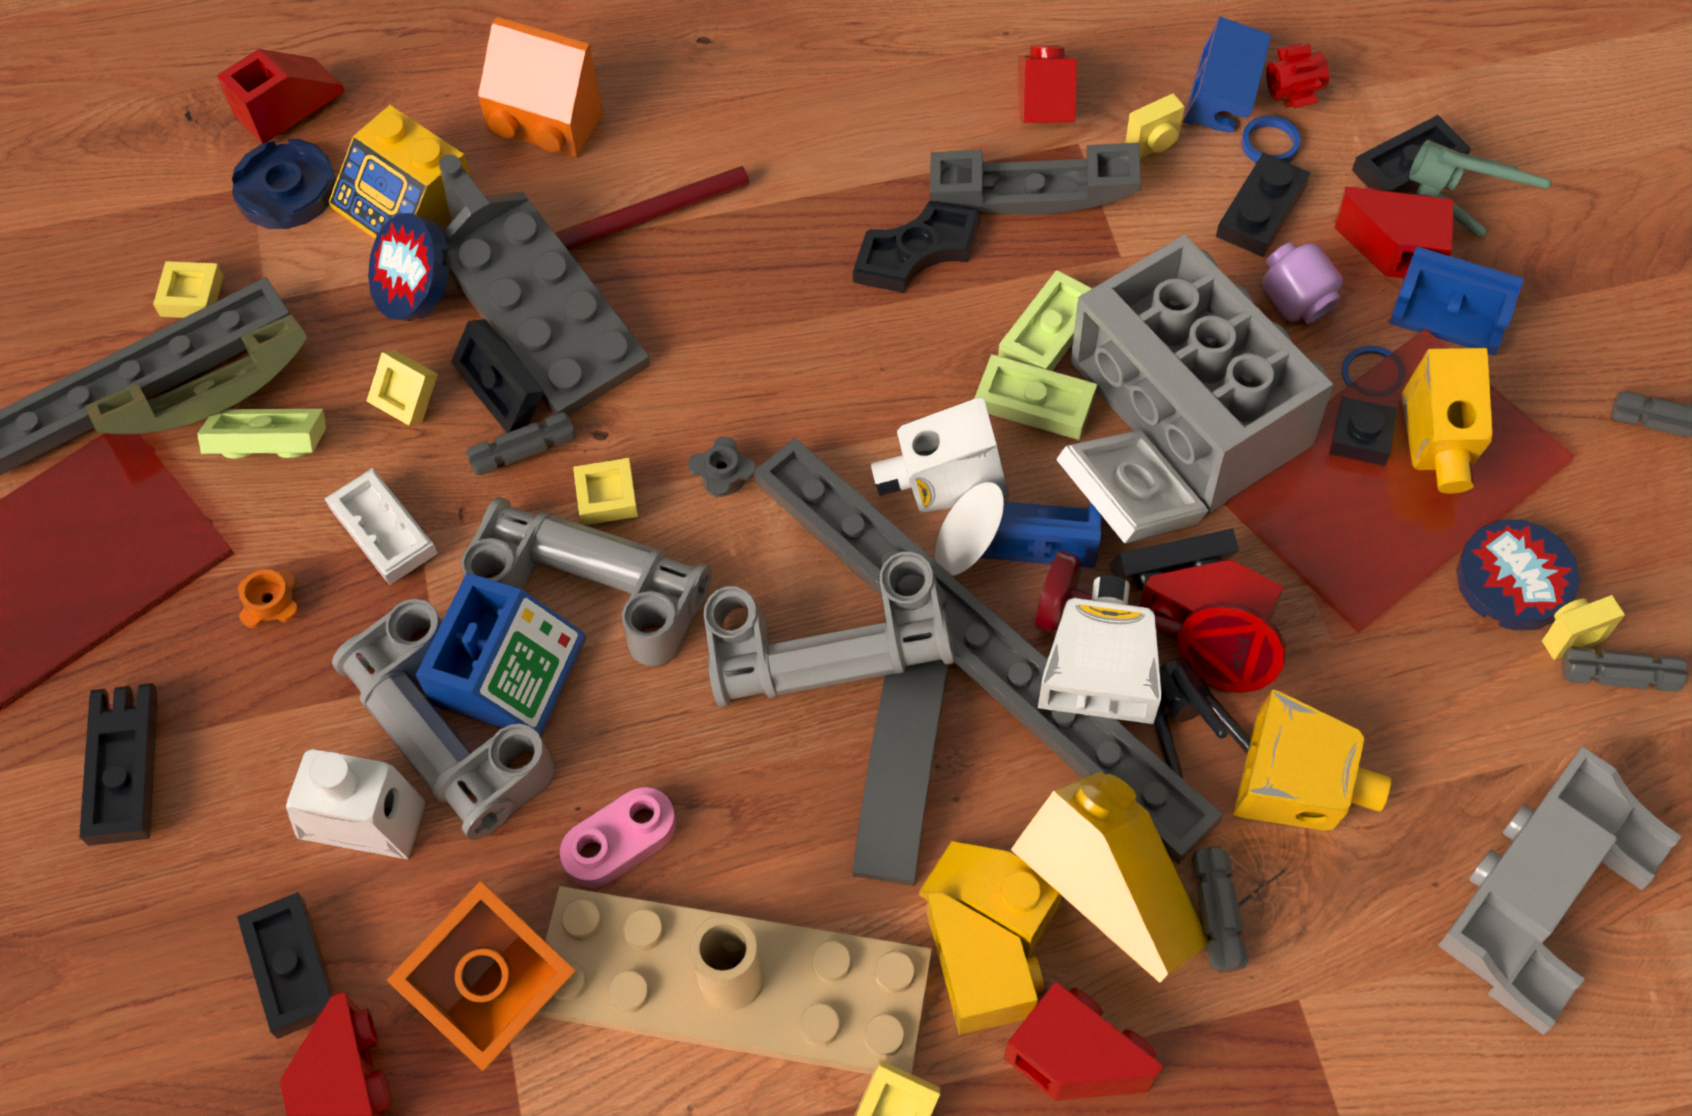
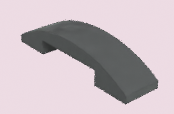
M1139 143L1087 145V159L983 163L982 150L931 152V200L979 210L983 213L1013 215L1063 213L1107 204L1141 191Z
M942 660L906 666L905 673L885 675L860 815L853 865L854 877L914 886L937 730L949 664L946 665Z

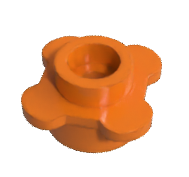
M261 569L252 572L239 583V598L244 605L239 618L243 625L248 628H257L262 622L279 620L281 622H289L297 615L298 606L292 600V589L296 585V579L291 572L287 570L276 572L270 569ZM273 596L270 602H263L266 597Z

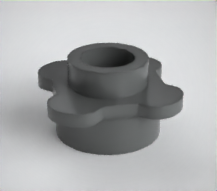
M730 437L716 439L712 448L703 454L697 453L692 455L688 462L690 473L700 476L704 488L710 495L715 497H723L737 492L743 486L745 480H749L754 476L755 470L754 461L750 458H744L737 450L736 441ZM721 463L727 465L724 469H717V466Z

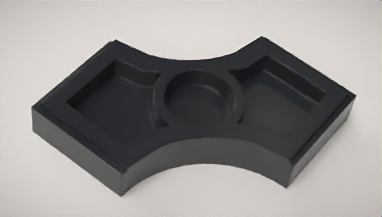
M928 201L922 213L906 225L888 230L869 229L865 233L853 269V283L904 293L909 282L927 267L950 261L968 263L980 223V211Z

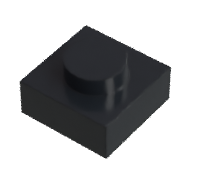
M1342 396L1337 410L1329 454L1385 466L1391 452L1398 408Z

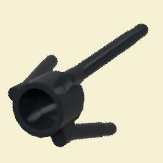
M1187 659L1172 660L1159 667L1161 700L1154 723L1165 764L1183 779L1167 719L1169 716H1173L1177 722H1185L1200 714L1219 738H1225L1229 733L1246 754L1248 753L1251 737L1215 698L1204 679L1199 678Z

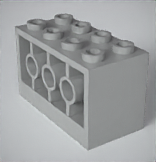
M1185 234L1078 297L1071 364L1087 381L1097 384L1096 391L1133 431H1143L1209 510L1208 514L1313 448L1333 383L1329 380L1323 367L1315 361H1310L1291 342L1285 329L1277 323H1272L1254 305L1249 293L1241 286H1236L1217 267L1213 257L1207 251L1200 250Z

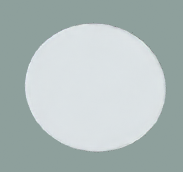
M984 482L967 491L950 510L940 529L935 546V561L952 576L970 568L986 551L998 530L1003 514L1004 498L997 484Z

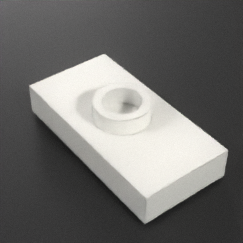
M373 468L325 498L329 509L389 586L438 554L432 541Z

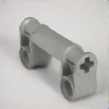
M496 497L488 506L482 523L461 560L464 576L467 572L481 577H486L492 573H500L496 577L488 579L524 590L537 564L541 563L631 593L622 612L628 648L636 661L648 666L665 664L676 655L694 615L698 613L705 601L712 577L710 565L699 563L694 567L667 558L666 552L658 548L633 542L554 516L548 512L541 511L535 515L511 507L510 501L502 497ZM657 625L662 627L656 632H641L647 626Z
M914 552L897 553L884 563L880 571V586L886 616L885 623L771 645L767 619L753 597L746 590L737 586H725L716 590L708 598L704 606V620L710 655L708 659L709 676L718 707L729 706L732 699L763 693L768 698L779 697V695L868 678L905 673L906 666L942 660L946 665L955 663L946 613L942 607L939 586L930 563L922 555ZM907 575H919L925 579L922 589L917 594L901 596L895 593L897 583ZM737 608L748 609V618L744 625L733 631L724 630V620L732 610Z
M420 599L405 600L397 604L388 614L365 631L353 636L342 644L334 654L332 664L340 675L348 676L361 692L360 701L363 706L369 710L424 780L436 799L442 803L448 802L463 821L462 831L470 840L481 839L498 829L512 813L536 794L545 790L552 782L555 774V762L538 732L530 726L523 724H512L500 729L492 738L472 753L467 749L415 684L418 682L416 673L442 623V619L435 608L427 601ZM430 628L429 632L422 639L410 642L411 637L421 629ZM358 654H362V655H363V656L360 657L359 659L357 658V655H358ZM372 668L375 672L374 674H370L368 670ZM523 752H535L533 759L528 765L519 769L510 768L512 760L517 755ZM469 794H473L478 801L472 803L468 798Z

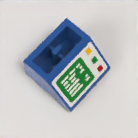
M467 572L416 673V677L428 700L435 707L500 728L512 724L527 725L537 731L541 737L584 645L586 635L522 589Z

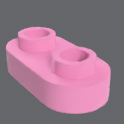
M648 787L637 788L627 792L573 827L565 835L560 846V859L567 876L581 887H603L664 848L671 841L676 831V817L672 803L659 790ZM649 809L654 812L652 819L646 823H636L633 821V816L639 810ZM589 843L601 845L600 852L592 858H585L580 855L582 848Z

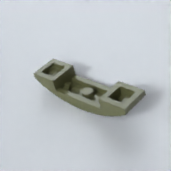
M290 314L241 336L249 353V356L149 401L145 398L139 384L135 383L86 405V410L97 433L108 434L158 432L203 420L239 403L273 379L299 351L307 339L305 332Z

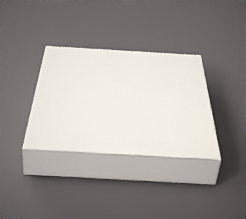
M1142 430L1067 445L1056 459L1125 544L1199 524L1209 511Z

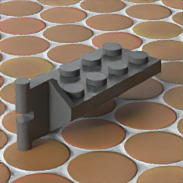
M445 155L442 157L439 166L451 223L443 231L448 244V252L442 251L443 265H449V274L480 316L488 321L544 390L541 398L553 414L556 415L563 412L569 416L649 367V355L524 192L483 195L464 170L457 156Z

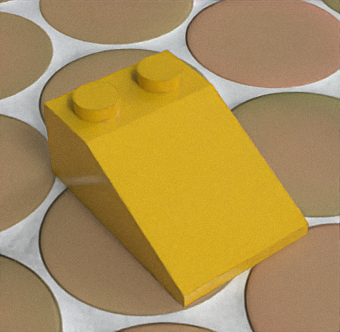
M1100 771L1053 791L1011 850L1161 983L1203 952L1209 940L1204 934L1203 927L1149 812L1135 801L1136 793L1126 782L1114 775H1105Z

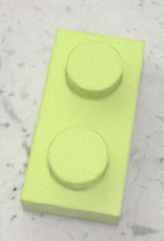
M1056 270L1000 342L998 356L1053 371L1073 344L1078 297L1092 288Z
M991 354L974 399L984 396L987 411L990 415L1080 440L1095 398L1097 384Z
M226 409L218 414L209 416L197 435L201 454H222L226 458L235 459L243 458L253 453H277L278 456L283 458H296L307 453H313L326 430L323 409Z

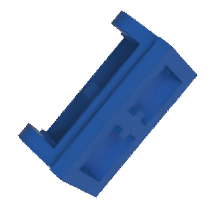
M1221 16L1218 18L1202 49L1183 119L1184 123L1193 125L1195 122L1214 130L1234 132L1236 121L1231 118L1222 117L1217 112L1227 111L1234 116L1249 117L1254 107L1271 34Z
M1416 246L1389 323L1464 347L1487 348L1488 354L1495 356L1504 330L1508 328L1524 278Z
M1004 501L1003 514L998 530L981 558L1052 564L1057 552L1062 549L1076 554L1080 559L1081 567L1095 568L1101 537V514L1091 502L1088 505V509Z

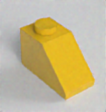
M951 841L919 891V896L926 900L928 899V894L941 891L1020 937L1025 957H1029L1058 911L1062 897L1058 891L1029 865L1011 852Z
M941 891L928 894L927 918L958 1035L1025 1020L1037 1005V996L1045 994L1044 981L1036 956L1025 957L1020 937Z

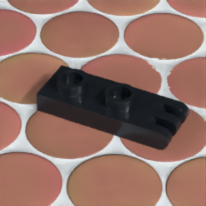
M154 683L140 684L138 686L137 706L134 707L133 692L130 686L115 687L112 709H110V699L106 689H96L90 692L79 838L88 846L150 839L157 717V690Z

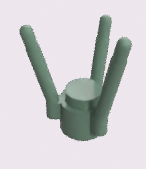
M1430 140L1425 141L1421 146L1409 174L1410 180L1420 183L1416 195H1428L1446 199L1449 198L1440 191L1443 188L1453 190L1459 183L1465 169L1542 189H1548L1552 185L1550 179L1520 171L1516 166L1460 153ZM1453 204V218L1479 237L1486 235L1485 227L1474 220L1472 216L1458 205Z

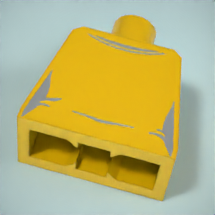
M1487 348L1428 349L1401 393L1412 465L1418 470H1436L1438 491L1449 494L1461 493L1474 487L1472 466L1492 440Z
M1272 689L1256 715L1251 744L1247 753L1233 816L1329 831L1333 830L1346 816L1351 803L1381 812L1389 795L1391 777L1359 767L1364 743V735L1360 730L1293 697Z

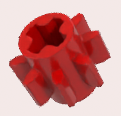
M1299 43L1278 48L1279 61L1270 62L1266 69L1267 86L1272 98L1276 101L1284 99L1286 108L1294 106L1296 109L1317 104L1318 97L1316 91L1326 89L1329 84V68L1325 56L1320 51L1311 53V45L1309 43L1304 45Z

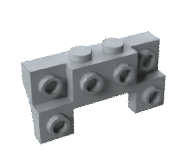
M1583 746L1569 762L1538 807L1534 810L1524 803L1509 822L1502 834L1512 840L1502 856L1490 849L1468 880L1479 888L1438 944L1441 949L1492 985L1487 993L1490 997L1543 1035L1553 1027L1556 1022L1555 1019L1585 978L1569 968L1542 943L1553 932L1600 863H1603L1637 888L1643 890L1652 881L1655 872L1670 850L1682 837L1656 818L1635 798L1623 782L1616 768Z

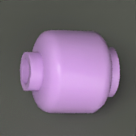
M1289 242L1277 249L1266 260L1269 270L1262 279L1261 287L1286 320L1290 322L1303 320L1307 325L1312 324L1329 313L1341 301L1342 297L1339 295V291L1343 285V276L1318 245L1309 243L1296 248L1292 242Z

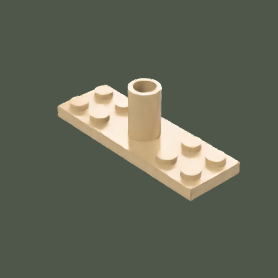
M559 886L545 941L576 971L535 1016L873 1075L879 1060H883L912 1074L932 948ZM728 964H738L729 970H718Z

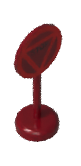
M1062 549L1057 552L1040 597L1035 621L1036 628L1055 631L1059 627L1069 599L1092 600V594L1077 590L1081 562L1076 554ZM1228 602L1202 605L1187 615L1184 622L1154 614L1156 630L1178 636V652L1181 658L1187 659L1191 663L1199 678H1203L1206 684L1219 690L1236 693L1260 690L1274 682L1284 667L1286 645L1279 629L1264 614L1245 605Z

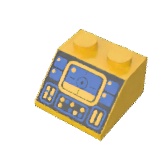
M389 105L352 137L329 199V204L334 211L375 239L387 221L403 213L427 216L441 226L450 218L439 166L441 158L445 155L457 156L469 176L470 173L462 152Z

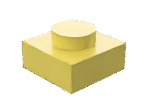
M1172 93L1131 112L1125 143H1139L1140 159L1151 153L1167 150L1178 141L1185 106Z
M165 261L153 303L159 316L185 318L217 302L224 277L218 264Z
M396 350L382 352L367 402L409 426L420 424L423 422L438 374Z
M629 458L573 467L579 516L582 525L586 526L639 517Z
M1613 595L1591 603L1585 598L1572 601L1554 614L1556 620L1542 642L1553 660L1562 658L1568 648L1572 646L1589 648L1605 642L1625 614Z
M879 1060L854 1116H931L940 1096V1087L883 1060Z

